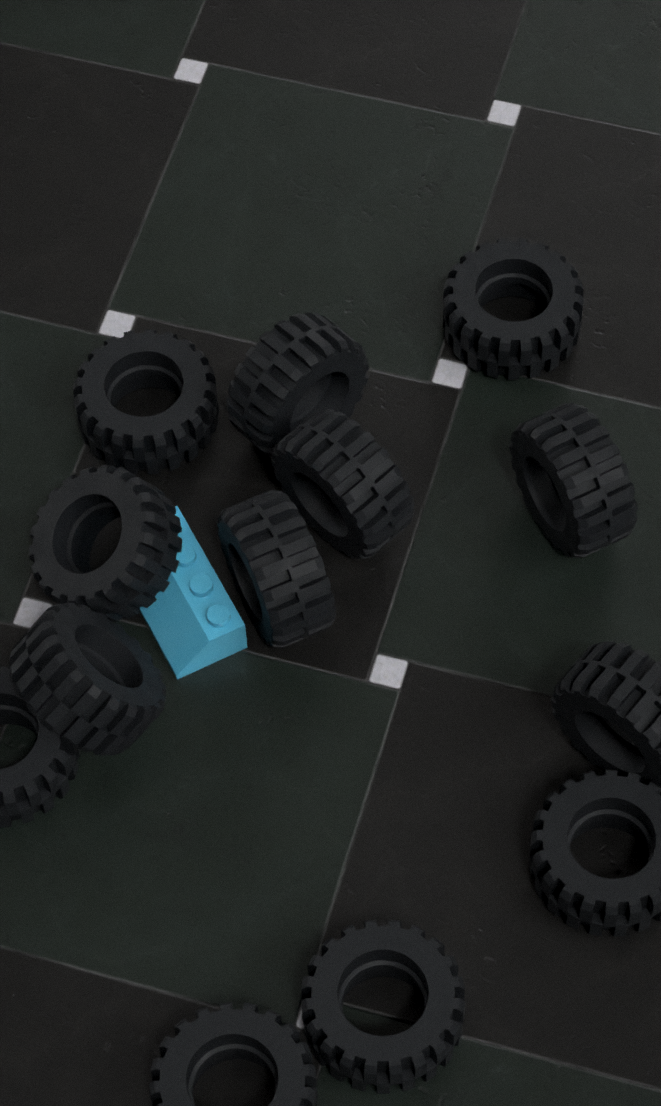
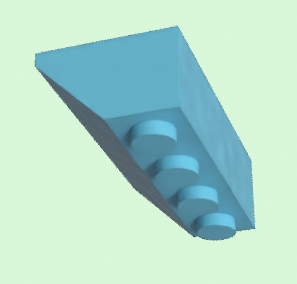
M175 506V515L180 518L182 532L178 533V536L182 538V551L177 552L176 560L179 561L176 573L171 572L167 580L170 584L164 592L159 591L156 594L155 598L157 600L148 608L142 606L139 609L178 680L246 649L248 646L246 627L180 509L178 506Z

